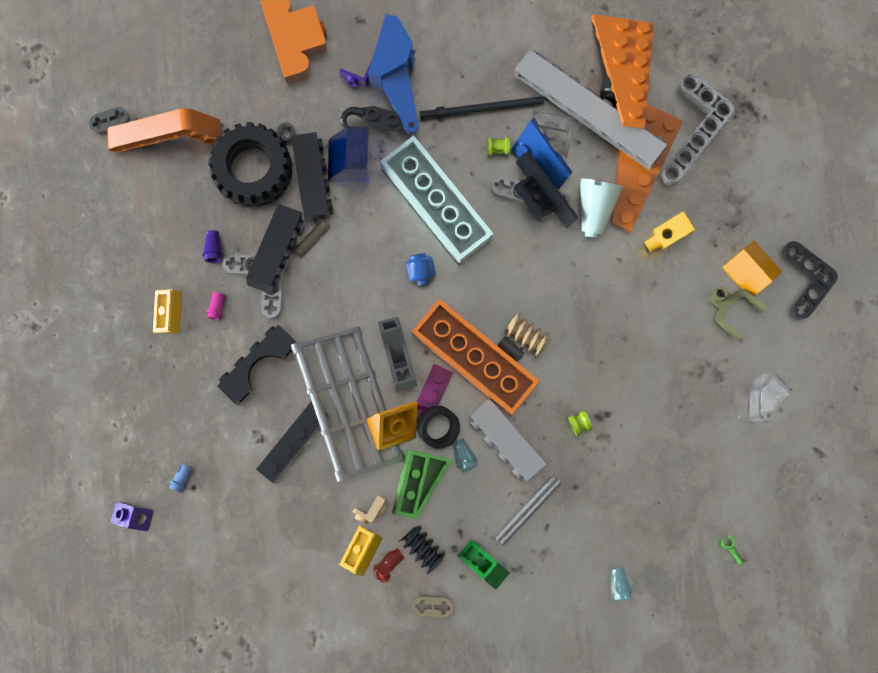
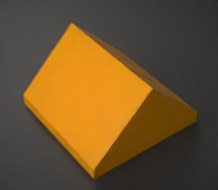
M755 240L722 267L741 289H745L753 296L758 294L783 272Z
M416 401L377 413L366 419L378 451L416 438L418 404Z

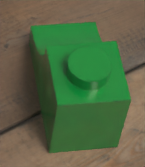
M472 540L457 556L494 589H497L510 574Z

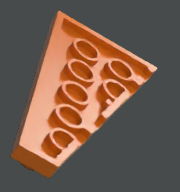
M593 14L591 20L593 25H595L597 40L600 42L602 58L608 78L611 80V89L615 94L616 106L622 126L644 129L654 23Z
M647 104L645 127L652 135H658L663 138L667 147L650 171L619 150L616 185L622 186V192L612 212L611 225L631 233L683 120Z

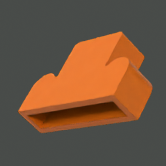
M260 0L286 84L306 78L311 71L307 57L327 50L324 33H327L324 21L319 22L314 6L292 11L289 0Z

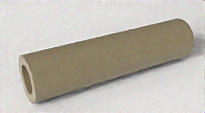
M322 219L294 248V251L302 256L330 225Z

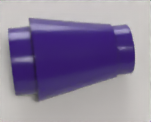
M216 230L206 232L202 256L207 263H219L224 256L219 231Z

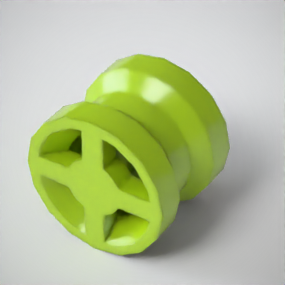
M585 410L580 411L577 416L571 415L568 417L571 428L576 436H580L583 431L593 430Z

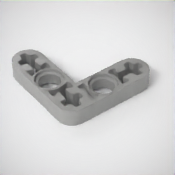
M229 254L223 259V267L229 274L247 276L249 272L248 264L254 260L255 255ZM232 259H235L236 263L243 264L242 259H245V270L241 271V266H234V269L231 270V267L227 264L231 263ZM284 269L281 270L279 275L281 276L279 291L275 294L264 291L262 293L261 311L268 319H276L282 311ZM266 297L278 298V301L274 300L273 302L277 311H273L271 315L266 310V307H270L271 300H266Z

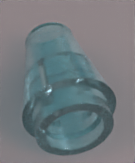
M464 439L456 440L452 446L457 467L462 472H467L477 467L476 461L478 459Z
M624 568L612 569L611 596L614 597V601L632 599L631 593L633 591Z

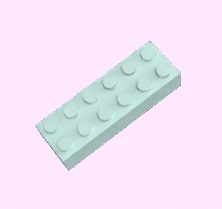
M412 136L380 161L384 172L459 265L493 239V232L415 136Z

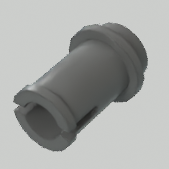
M507 336L497 345L516 362L525 354L522 351L523 348L517 347Z

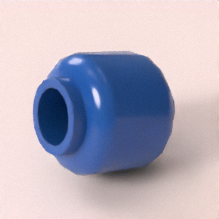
M426 253L409 256L410 260L406 262L409 279L413 282L417 281L418 285L430 283V278L436 274L433 258L426 255Z

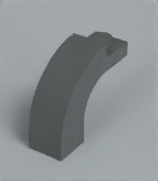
M399 317L379 321L378 325L396 392L417 387Z

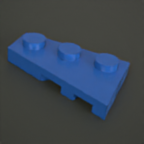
M533 118L511 148V151L519 158L524 152L528 151L543 172L549 177L553 185L559 190L572 174V170L560 153L552 148L548 142L550 139L540 131L537 126L538 122Z

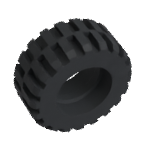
M247 122L244 127L239 123L234 125L236 129L231 131L227 128L223 131L225 135L222 138L220 136L216 138L215 142L217 145L212 146L210 149L212 156L208 158V165L210 166L209 172L214 184L225 198H228L234 204L240 203L242 207H249V205L261 207L260 203L266 202L267 205L272 203L271 199L275 196L279 198L282 195L281 190L288 187V178L292 176V160L283 139L277 135L276 131L271 128L268 130L265 125L260 123L258 126H255L253 122ZM251 148L265 151L270 158V168L265 176L249 183L241 182L233 176L231 171L232 162L240 152Z

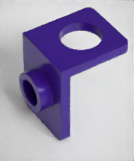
M370 65L364 78L344 69H340V77L354 87L359 85L366 88L369 83L368 72Z
M116 502L111 523L128 529L148 531L153 511ZM144 513L145 521L142 525H138L137 517L139 514Z

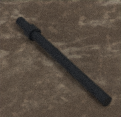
M544 96L450 108L440 106L433 110L419 111L420 120L437 118L439 120L446 119V116L543 105Z

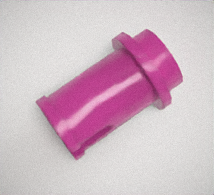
M212 293L209 310H206L207 318L220 320V317H223L222 309L226 298L225 294Z

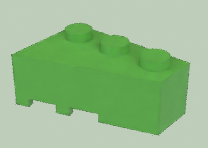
M407 450L392 513L417 519L452 460L423 452Z

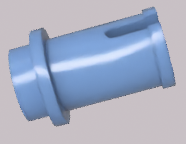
M180 463L173 481L169 482L171 483L169 488L180 493L183 489L185 490L184 486L193 469Z

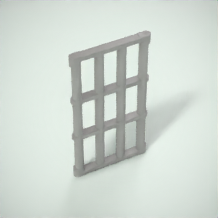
M359 326L291 345L308 389L306 390L307 394L310 395L322 430L321 435L324 436L331 456L337 482H342L350 477L392 463L403 462L405 459L403 451L400 450L399 444L391 446L394 458L384 461L381 452L376 449L366 419L372 416L368 417L356 381L367 378L378 413L386 411V407L375 378V370L371 367L363 344ZM352 335L365 373L354 376L341 337ZM333 340L346 379L335 381L322 342ZM314 345L327 384L316 387L303 347ZM347 383L360 418L350 423L337 386ZM327 389L330 391L341 423L340 426L333 428L329 426L318 392ZM360 424L363 426L375 461L374 465L368 467L364 466L351 428ZM341 430L344 432L356 467V471L347 474L345 473L332 433Z

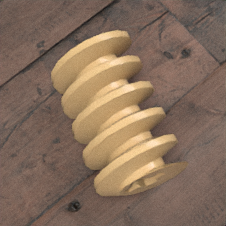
M519 312L505 329V331L508 330L507 337L510 338L515 335L514 342L517 343L522 340L521 347L524 348L529 345L528 352L531 353L536 350L535 357L538 358L550 342V340H547L549 333L546 332L541 336L542 328L540 327L534 331L535 323L533 322L527 326L528 318L526 317L520 321L521 313Z

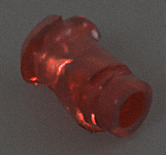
M398 548L391 552L389 551L377 566L374 564V576L382 583L389 581V572L405 559Z

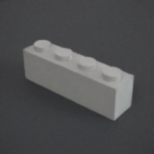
M490 398L469 416L471 418L469 422L477 432L481 430L485 434L483 438L491 448L495 446L500 452L498 457L505 464L508 462L514 468L512 473L519 481L522 479L525 482L528 481L546 465L545 461Z

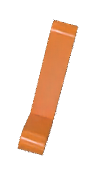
M182 108L116 125L107 129L108 149L112 152H123L183 136L203 143L215 144L216 138L218 136L221 137L220 119L194 109Z

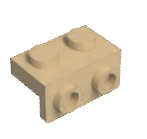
M377 496L368 513L355 508L353 510L357 514L355 518L364 524H368V522L374 523L377 516L381 518L388 506L385 505V502L387 500Z

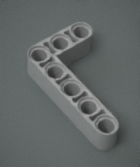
M695 74L684 76L678 86V92L684 99L703 112L706 117L662 171L660 176L661 182L668 187L675 186L734 112V106L731 101ZM685 83L692 84L694 89L686 88ZM701 96H708L710 102L703 101ZM718 108L725 109L727 115L720 114ZM705 124H711L714 127V131H709ZM694 139L699 140L702 146L697 147L692 141ZM681 155L687 156V158L689 159V162H688V163L682 162V161L680 160V156H681ZM667 172H674L676 179L669 178Z

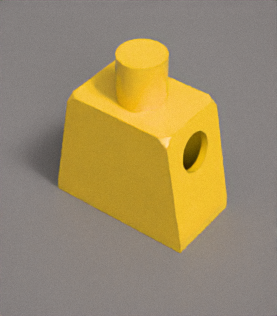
M683 211L653 230L654 236L644 243L650 252L659 247L665 251L693 235L695 229ZM667 232L671 235V237L669 239H665L662 236V234Z

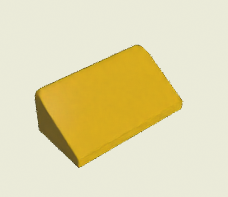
M172 289L155 291L153 333H180L181 291Z
M359 526L339 565L359 576H364L382 541V537Z

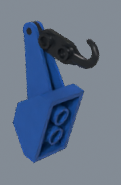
M385 14L368 72L370 86L384 90L394 111L376 106L347 108L341 115V124L346 130L352 131V127L346 121L350 115L358 116L368 125L389 131H397L403 128L407 134L414 135L419 130L409 78V69H414L416 50H413V42L400 19L396 16Z

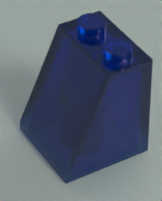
M346 126L329 138V181L370 182L371 140L368 127Z

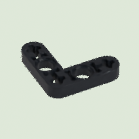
M791 241L783 247V257L812 279L791 307L792 316L797 320H804L821 303L836 283L838 275L831 266L797 241ZM793 247H795V248H796V250H795V253H796V254H794L793 256H791V255L789 254V253H790V249L793 248ZM805 254V256L800 260V262H798L797 260L800 258L799 256ZM806 259L814 261L815 267L813 270L805 267L804 262ZM820 266H821L822 269L820 270V272H819L818 274L815 275L814 273H815L817 270H819V268H820ZM829 273V274H830V276H829V279H830V280H828V281L825 282V281L823 280V279H824V275H822V274ZM811 288H816L819 291L818 299H812L809 296ZM806 301L811 303L808 304L804 309L806 314L803 313L800 315L798 313V307L803 306L806 303Z

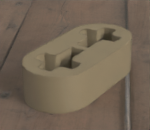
M418 596L412 604L414 613L421 617L446 618L453 613L454 609L452 601L446 597ZM420 600H424L425 604L432 605V608H425L424 612H419L420 610L416 608V604H419ZM442 601H446V604L450 606V610H446V613L443 614L441 609H434V605H441Z

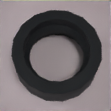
M434 405L425 409L420 414L417 421V431L419 437L428 446L435 449H443L456 441L460 433V423L458 417L450 409ZM438 415L446 416L450 421L448 432L439 439L431 438L427 433L429 421Z

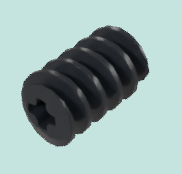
M419 525L412 528L398 542L406 541L403 546L404 549L412 547L409 555L418 554L415 561L423 560L421 568L428 566L429 569L426 573L428 575L443 561L445 552L437 553L439 545L431 547L434 541L433 538L425 540L428 533L420 534L422 526Z

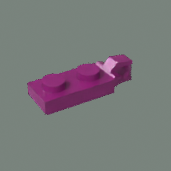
M433 364L417 400V409L420 410L417 415V421L425 409L434 405L439 406L453 375L452 371Z

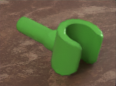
M727 536L731 541V546H726L723 540L721 541V546L729 550L740 565L744 561L734 547L735 539L732 536Z

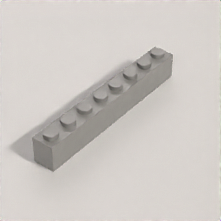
M529 50L515 68V77L649 171L665 152L667 144H665L663 138L658 135H652L646 127L644 129L622 126L618 110L613 108L614 106L610 101L600 99L596 96L594 90L580 85L574 76L564 74L558 65L547 62L541 53H534Z

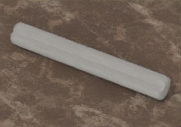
M552 477L496 536V539L502 545H505L561 486V482L556 477Z

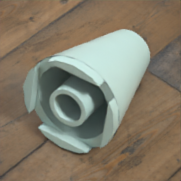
M581 179L582 231H586L585 236L598 238V234L603 235L622 192L621 185Z

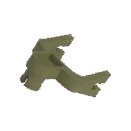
M717 287L710 294V301L719 309L715 316V322L732 338L738 341L743 334L724 321V316L730 306L737 300L745 298L762 313L767 305L745 289H739L731 295L726 288ZM717 293H722L723 297H718Z

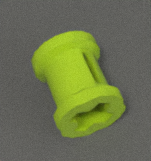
M488 137V156H492V154H506V156H509V137H505V139H492Z

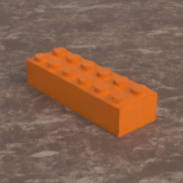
M440 298L412 330V335L510 416L540 382Z

